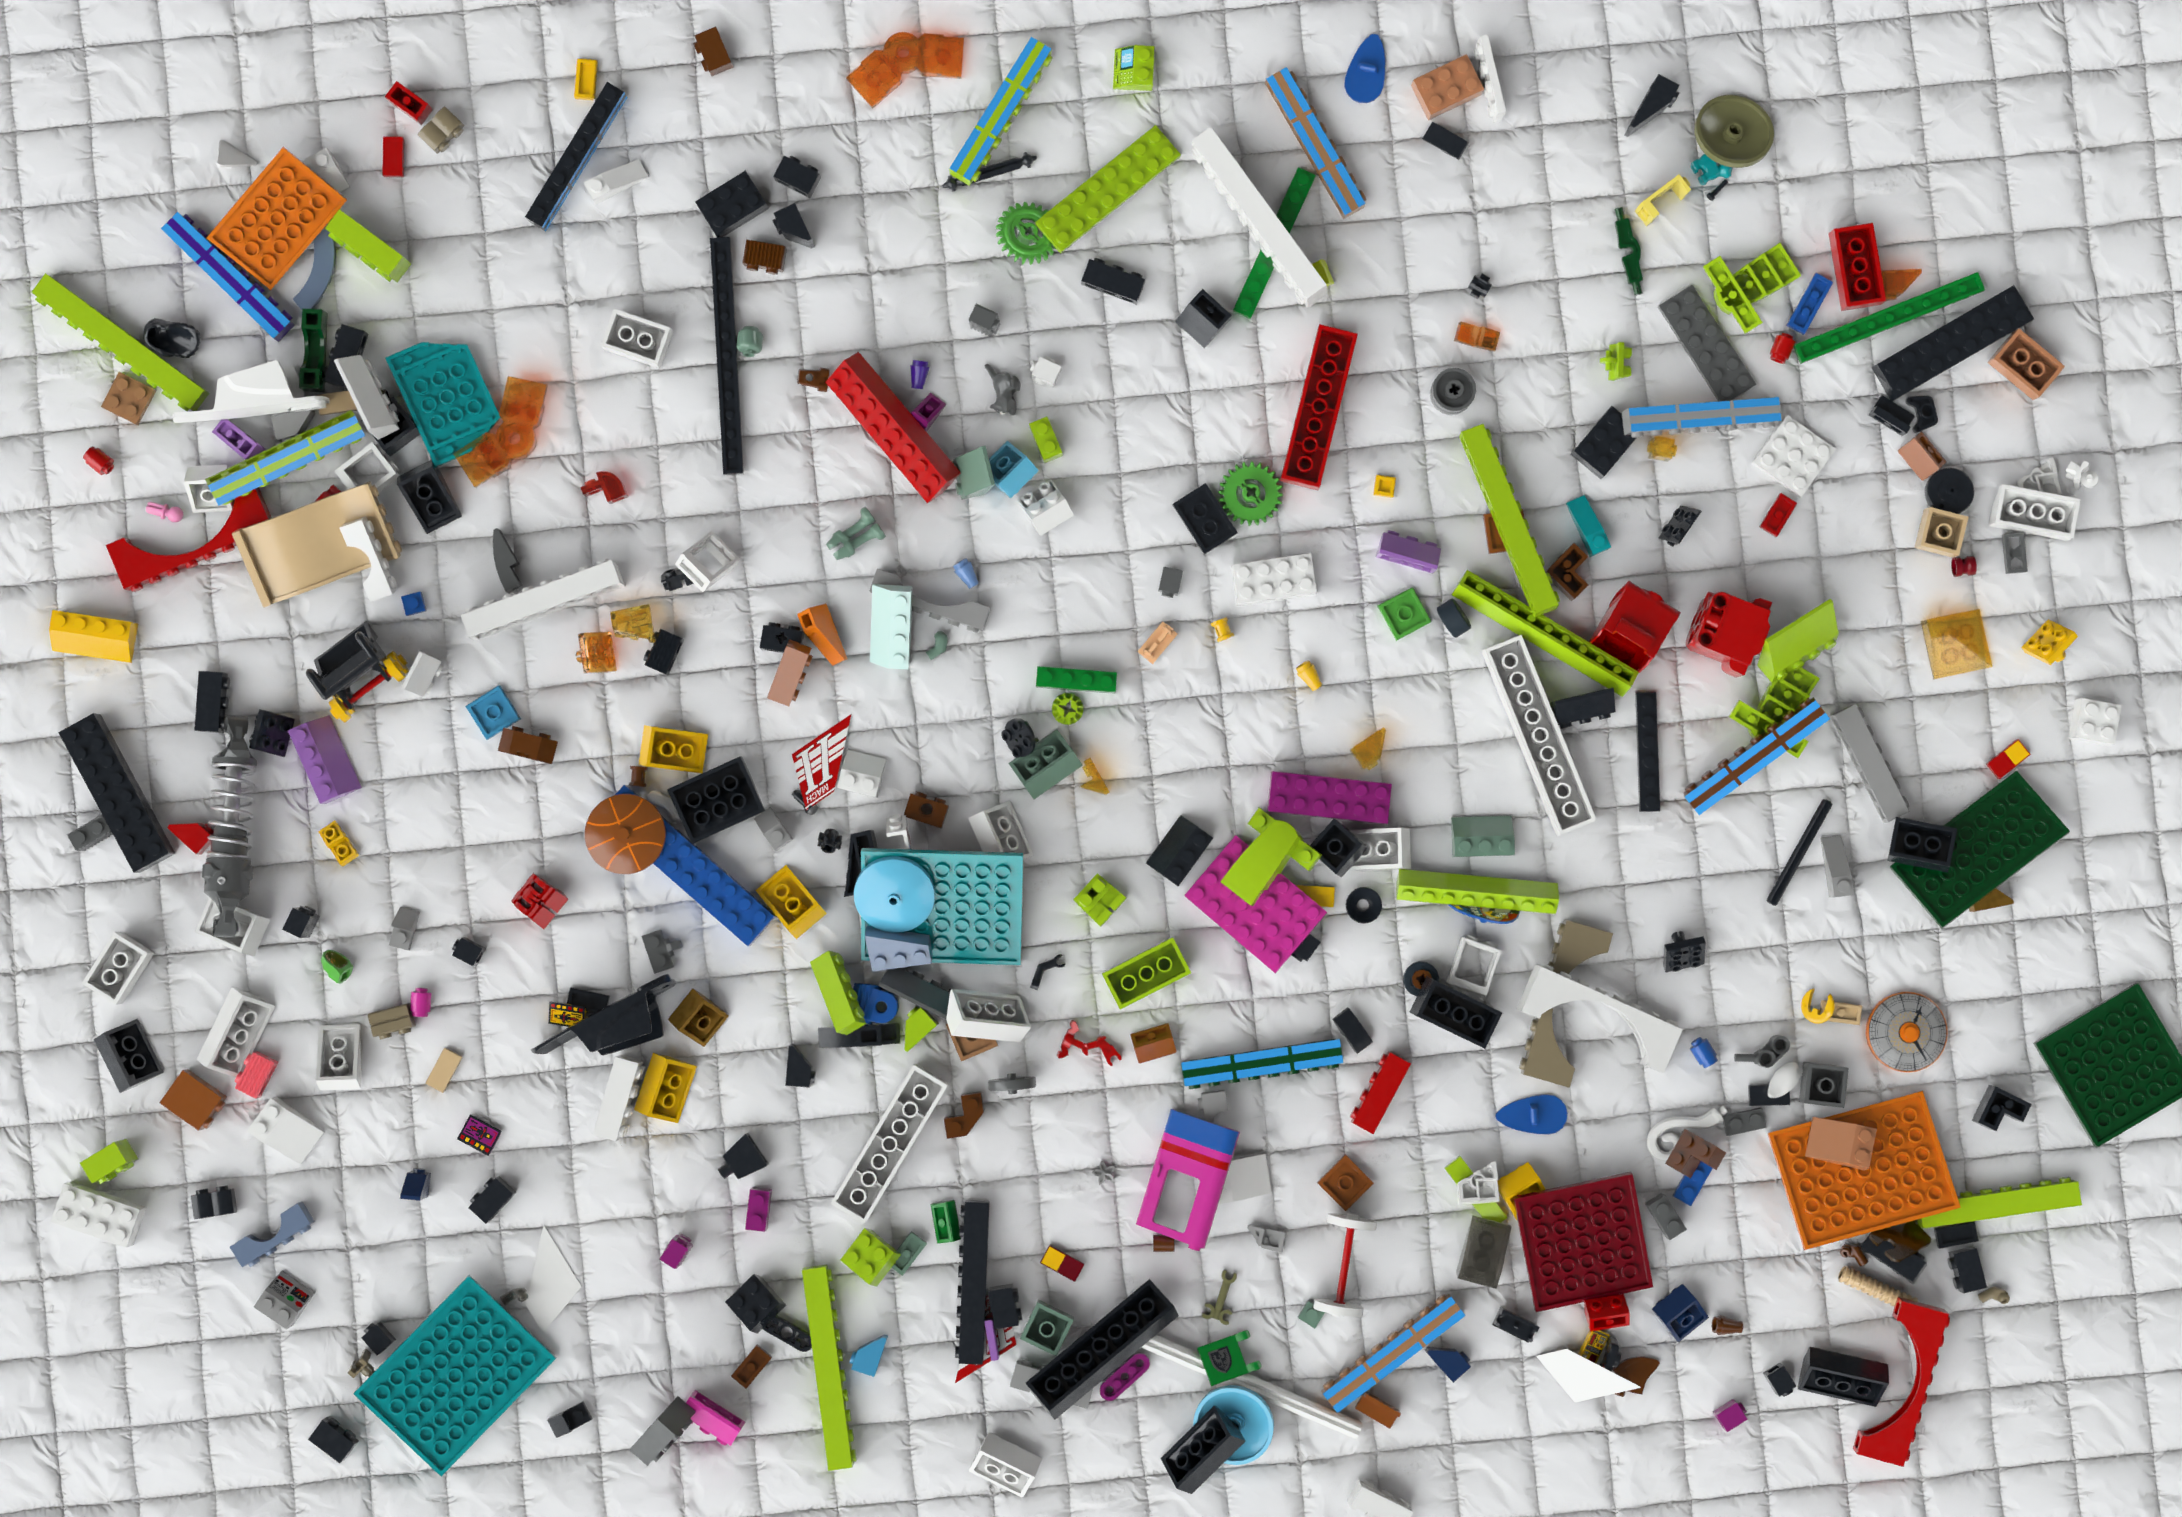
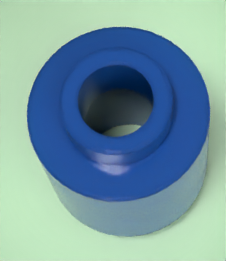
M1699 1037L1691 1042L1690 1050L1699 1065L1707 1068L1718 1061L1716 1058L1717 1054L1707 1038L1702 1039Z

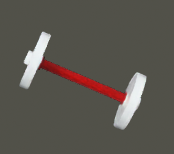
M1328 1213L1327 1223L1347 1228L1336 1300L1314 1299L1313 1308L1318 1311L1331 1313L1332 1316L1363 1317L1364 1308L1362 1306L1344 1302L1354 1231L1355 1229L1374 1231L1377 1228V1221L1359 1217L1358 1214L1347 1213V1215Z

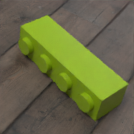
M827 951L810 961L836 1032L848 1035L865 1025L864 1012L859 1006L858 996L850 983V975L845 970L843 957L839 953Z

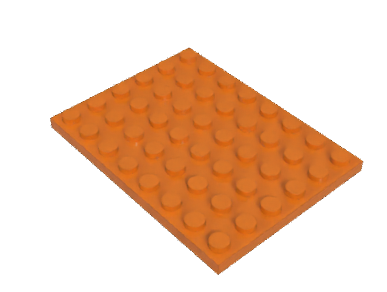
M1923 1091L1823 1118L1877 1129L1870 1167L1865 1171L1805 1157L1812 1121L1768 1133L1804 1250L1961 1208Z

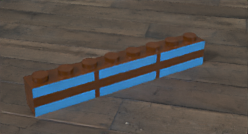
M1813 697L1803 700L1799 704L1800 707L1798 709L1788 711L1783 715V720L1779 723L1774 722L1766 728L1767 732L1754 736L1748 746L1745 748L1741 746L1733 753L1734 756L1729 760L1725 758L1717 764L1718 768L1714 771L1709 770L1704 773L1699 782L1689 784L1683 794L1698 815L1709 809L1830 720L1816 699Z

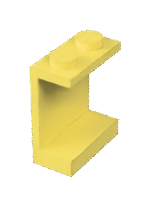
M1680 174L1641 202L1636 208V214L1646 227L1660 214L1652 202L1671 188L1680 200L1684 199L1691 191L1690 183L1685 177H1681Z

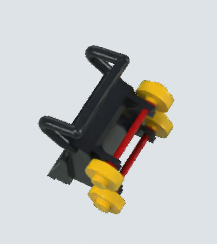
M367 621L314 660L318 674L313 669L306 670L307 678L321 698L327 700L331 696L333 697L328 702L332 708L330 712L337 720L340 718L344 723L352 718L351 715L355 712L353 703L355 704L358 699L385 679L389 682L394 677L400 682L406 677L405 674L409 672L406 666L408 663L401 654L397 655L392 651L387 656L376 642L378 636ZM375 670L380 672L378 676L354 694L351 692L350 686L369 671Z

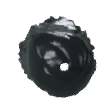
M154 318L145 325L143 339L150 348L158 351L163 356L173 357L175 355L176 357L190 358L199 349L200 332L194 326L186 323H175Z

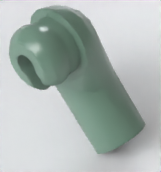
M938 631L934 636L936 638L935 646L926 651L930 660L946 651L948 637L942 631Z

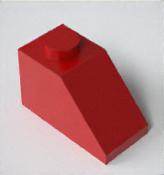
M202 823L169 824L167 827L197 855H202L211 845V840L207 837L214 835V829L207 823L205 825Z

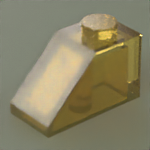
M1384 727L1349 750L1362 770L1366 767L1370 770L1378 765L1377 760L1381 758L1386 733Z

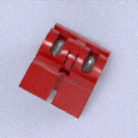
M533 873L523 887L515 894L511 902L519 911L545 929L555 917L552 910L558 913L568 901V898L562 891L551 886Z

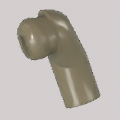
M1996 1286L1990 1287L1978 1294L1982 1303L1994 1299L2001 1304H2007L2010 1300L2008 1293Z

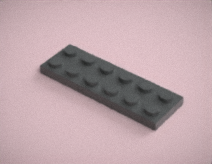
M1693 285L1658 306V309L1718 402L1731 401L1756 385Z

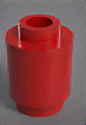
M1786 333L1776 336L1770 351V359L1772 361L1785 364L1786 360H1789L1795 345L1793 336Z
M92 446L83 455V459L86 460L85 463L100 475L109 474L114 468V460L99 448Z

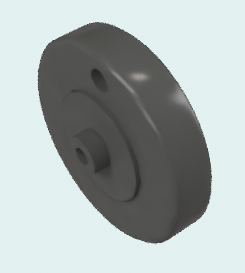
M1016 1073L1007 1074L1006 1078L988 1081V1090L1008 1091V1094H1017V1090L1036 1087L1035 1077H1016Z

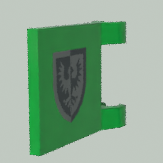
M1248 1330L1197 1348L1211 1386L1254 1372L1262 1367L1260 1361L1245 1364L1238 1342L1250 1337Z

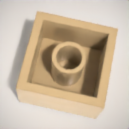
M1933 507L1924 509L1914 548L1952 558L1959 556L1969 517Z

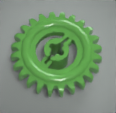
M1024 202L1022 207L1019 203H1016L1015 208L1009 206L1008 211H1003L1002 216L1004 217H999L998 222L1002 224L996 226L997 230H1001L996 233V237H1002L999 239L998 245L1005 244L1001 251L1009 250L1007 257L1014 254V262L1021 257L1022 265L1026 259L1032 265L1034 259L1039 264L1041 256L1046 261L1048 259L1047 253L1052 256L1054 253L1053 249L1056 248L1043 233L1042 238L1037 235L1038 229L1035 224L1022 222V220L1036 222L1049 210L1042 211L1041 205L1035 208V203L1032 202L1028 206L1027 202ZM1015 228L1019 230L1017 238L1014 233Z
M1251 461L1250 466L1247 467L1246 463L1243 462L1242 468L1237 464L1235 465L1236 472L1231 469L1228 470L1230 477L1223 476L1226 483H1220L1219 485L1224 490H1220L1218 493L1224 495V497L1219 499V502L1226 503L1222 509H1229L1226 515L1230 516L1233 514V521L1240 518L1241 525L1247 520L1248 526H1251L1252 521L1258 526L1259 519L1266 523V516L1273 518L1271 511H1279L1275 505L1282 504V501L1277 498L1284 495L1278 492L1283 486L1276 485L1280 478H1272L1275 471L1268 473L1269 466L1261 469V462H1259L1257 467H1254V462ZM1252 479L1262 484L1265 489L1264 501L1259 498V487L1253 483L1246 484L1245 480ZM1238 486L1242 489L1243 500L1247 503H1255L1257 507L1248 508L1239 503L1236 496ZM1247 489H1249L1250 491L1254 489V490H1255V493H1254V496H1255V497H1253L1252 495L1248 497V496H1247V493H1248Z

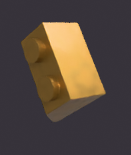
M692 988L668 1020L678 1031L705 1047L729 1015L707 997Z

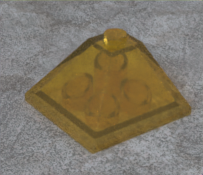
M1980 609L1920 621L1933 680L1992 667Z

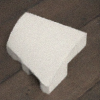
M2049 458L2047 463L2039 468L2036 467L2030 475L2019 479L2018 487L2062 495L2054 458Z
M1492 1161L1489 1165L1457 1183L1459 1205L1500 1201L1496 1161Z

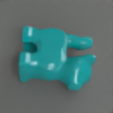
M1706 154L1693 161L1690 166L1694 174L1699 169L1702 170L1703 175L1698 178L1701 186L1718 177L1726 179L1731 177L1733 167L1721 164L1718 166L1717 162L1710 159Z

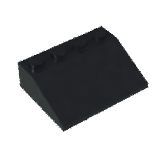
M741 756L667 789L691 844L765 811L751 774Z

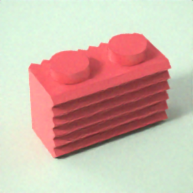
M255 1051L252 1054L249 1053L244 1061L246 1067L243 1072L240 1071L236 1076L235 1082L237 1084L235 1088L257 1099L262 1096L278 1061Z

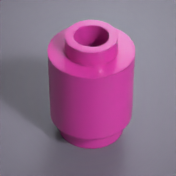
M415 988V991L411 992L410 1011H412V1016L428 1017V1012L431 1009V992H427L428 988Z

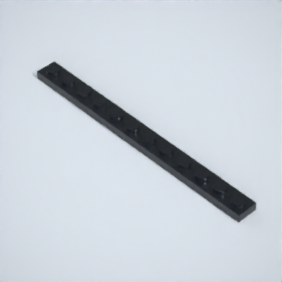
M719 237L710 238L722 463L723 475L744 474L731 238Z

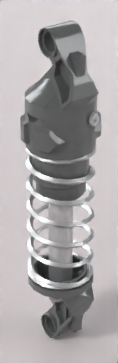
M226 716L225 733H228L230 741L225 749L212 757V766L214 768L226 770L225 774H213L211 776L214 779L225 780V789L210 791L212 794L224 795V805L209 806L211 809L223 810V820H210L208 822L216 826L214 827V835L207 837L211 840V851L207 852L206 863L202 867V878L205 879L204 893L216 903L220 912L218 918L214 919L213 937H235L236 920L234 918V910L238 902L249 895V884L253 879L254 867L251 865V858L247 856V852L252 846L248 843V838L246 837L251 835L253 831L243 824H239L254 818L250 812L241 810L240 807L250 806L254 803L253 798L243 795L241 792L254 789L255 784L242 779V777L253 775L256 772L257 760L249 753L244 739L248 731V717ZM241 783L248 784L251 787L241 788ZM240 798L249 800L250 802L240 803ZM239 814H244L249 817L239 819Z

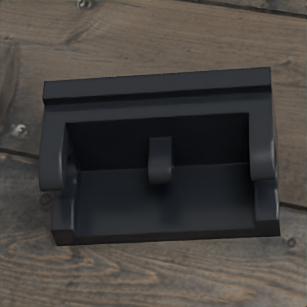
M1500 1307L1492 1323L1493 1326L1528 1343L1533 1341L1534 1333H1537L1540 1328L1537 1324L1503 1307Z

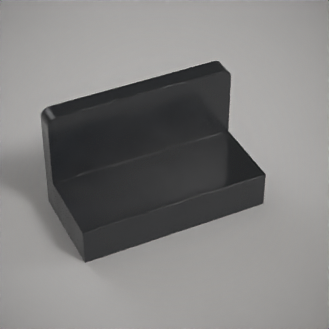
M1883 395L1879 397L1869 413L1870 417L1901 436L1908 433L1911 428L1909 425L1915 417L1912 413Z

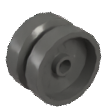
M1448 368L1442 371L1436 377L1430 389L1432 404L1438 411L1447 415H1457L1465 411L1474 400L1476 394L1474 379L1468 372L1459 368ZM1449 390H1455L1456 394L1450 393Z

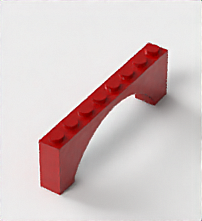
M257 487L250 494L235 498L231 514L220 532L211 541L194 551L180 555H157L139 549L127 538H121L107 544L106 548L123 588L136 592L143 589V585L147 583L155 584L162 580L161 577L166 575L169 577L180 573V569L185 567L187 569L193 568L201 560H212L217 557L216 554L222 551L224 553L233 551L235 549L234 546H237L232 536L235 530L257 524L272 517L259 487Z
M1897 1297L1892 1316L1897 1321H1901L1912 1340L1916 1354L1915 1381L1906 1401L1891 1417L1867 1430H1858L1853 1450L1858 1455L1904 1467L1905 1461L1907 1462L1910 1457L1909 1447L1916 1437L1915 1427L1921 1420L1922 1413L1920 1410L1922 1404H1925L1927 1400L1926 1390L1933 1380L1932 1370L1938 1363L1939 1356L1937 1353L1939 1347H1942L1944 1343L1943 1333L1945 1328L1949 1326L1950 1316L1945 1309Z

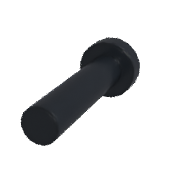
M1725 179L1712 193L1706 195L1707 198L1713 201L1728 181Z

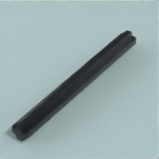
M1823 799L1769 894L1767 898L1769 904L1776 906L1830 811L1833 805L1830 801Z

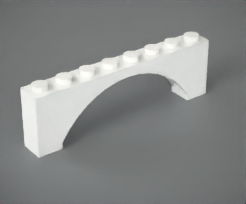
M1544 963L1542 966H1534L1516 1009L1540 1019L1544 1012L1567 1002L1591 1000L1603 1003L1620 1014L1632 1029L1640 1048L1642 1057L1640 1064L1661 1073L1665 1072L1683 1030L1677 1027V1022L1670 1019L1663 1021L1659 1019V1014L1649 1011L1647 1014L1641 1011L1643 1007L1631 1003L1629 1006L1624 1003L1625 999L1616 995L1611 998L1606 995L1607 991L1598 987L1593 990L1589 988V983L1578 979V982L1571 980V975L1562 971L1560 974L1553 972V967Z

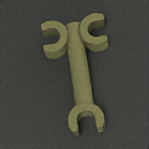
M1225 1269L1221 1274L1223 1283L1215 1308L1211 1303H1205V1307H1209L1211 1312L1209 1314L1202 1313L1201 1316L1205 1319L1213 1318L1220 1320L1222 1324L1228 1325L1229 1321L1224 1320L1223 1315H1232V1311L1223 1309L1230 1284L1236 1280L1237 1275L1233 1273V1277L1227 1279L1225 1277L1227 1272Z

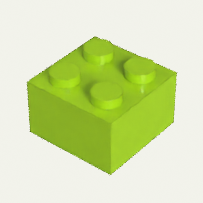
M123 1139L111 1143L80 1162L91 1183L99 1182L102 1184L117 1177L116 1173L125 1172L135 1166L133 1162L138 1160V1157L128 1140Z
M864 1228L840 1261L866 1283L877 1287L901 1254L873 1230Z

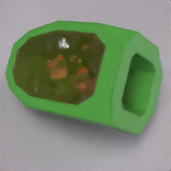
M334 950L323 952L321 963L323 969L328 973V977L338 984L346 981L353 970L350 960Z

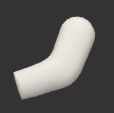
M651 791L648 794V801L663 807L671 820L680 818L671 797L657 791Z

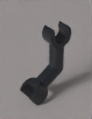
M1057 955L1052 960L1038 964L1030 988L1038 990L1045 970L1054 967H1064L1066 964L1058 965L1056 963V959L1063 955Z

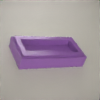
M987 1318L985 1319L990 1357L991 1361H995L1000 1356L994 1320Z

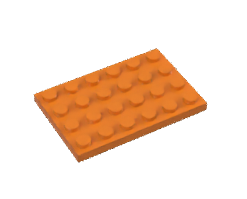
M283 146L207 236V239L267 288L272 290L344 205L347 199Z

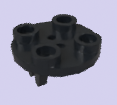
M1014 718L1008 721L1005 730L1001 733L1002 739L1006 741L1008 748L1016 758L1032 754L1035 749V743L1039 742V739L1035 738L1029 723L1021 718Z

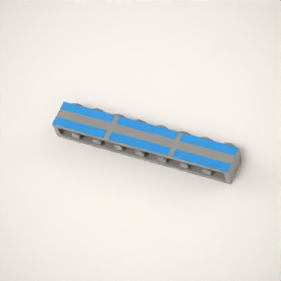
M1779 397L1637 407L1622 411L1624 435H1631L1632 438L1643 437L1646 433H1650V436L1663 435L1662 432H1669V435L1681 434V431L1688 430V434L1699 433L1700 429H1707V432L1719 431V428H1725V431L1737 430V427L1744 426V429H1754L1756 425L1770 428L1774 427L1775 423L1782 421Z

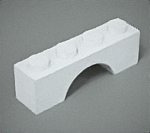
M365 516L343 524L340 530L346 545L361 549L366 553L371 562L370 575L363 583L370 602L392 595L396 591L397 583L395 578L389 573L387 559L382 556L381 544L378 539H375L372 522L368 521Z

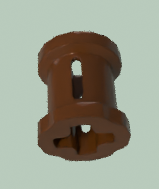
M630 766L632 774L629 786L646 787L645 772L648 770V767Z

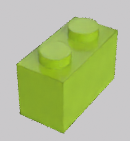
M1047 416L1029 423V428L1044 463L1063 456Z

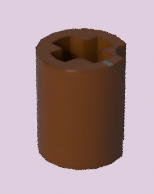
M1153 1235V1252L1175 1251L1173 1238L1165 1235Z

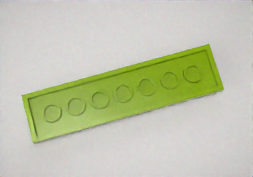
M1155 125L1039 218L1035 225L1061 254L1180 158L1181 154Z

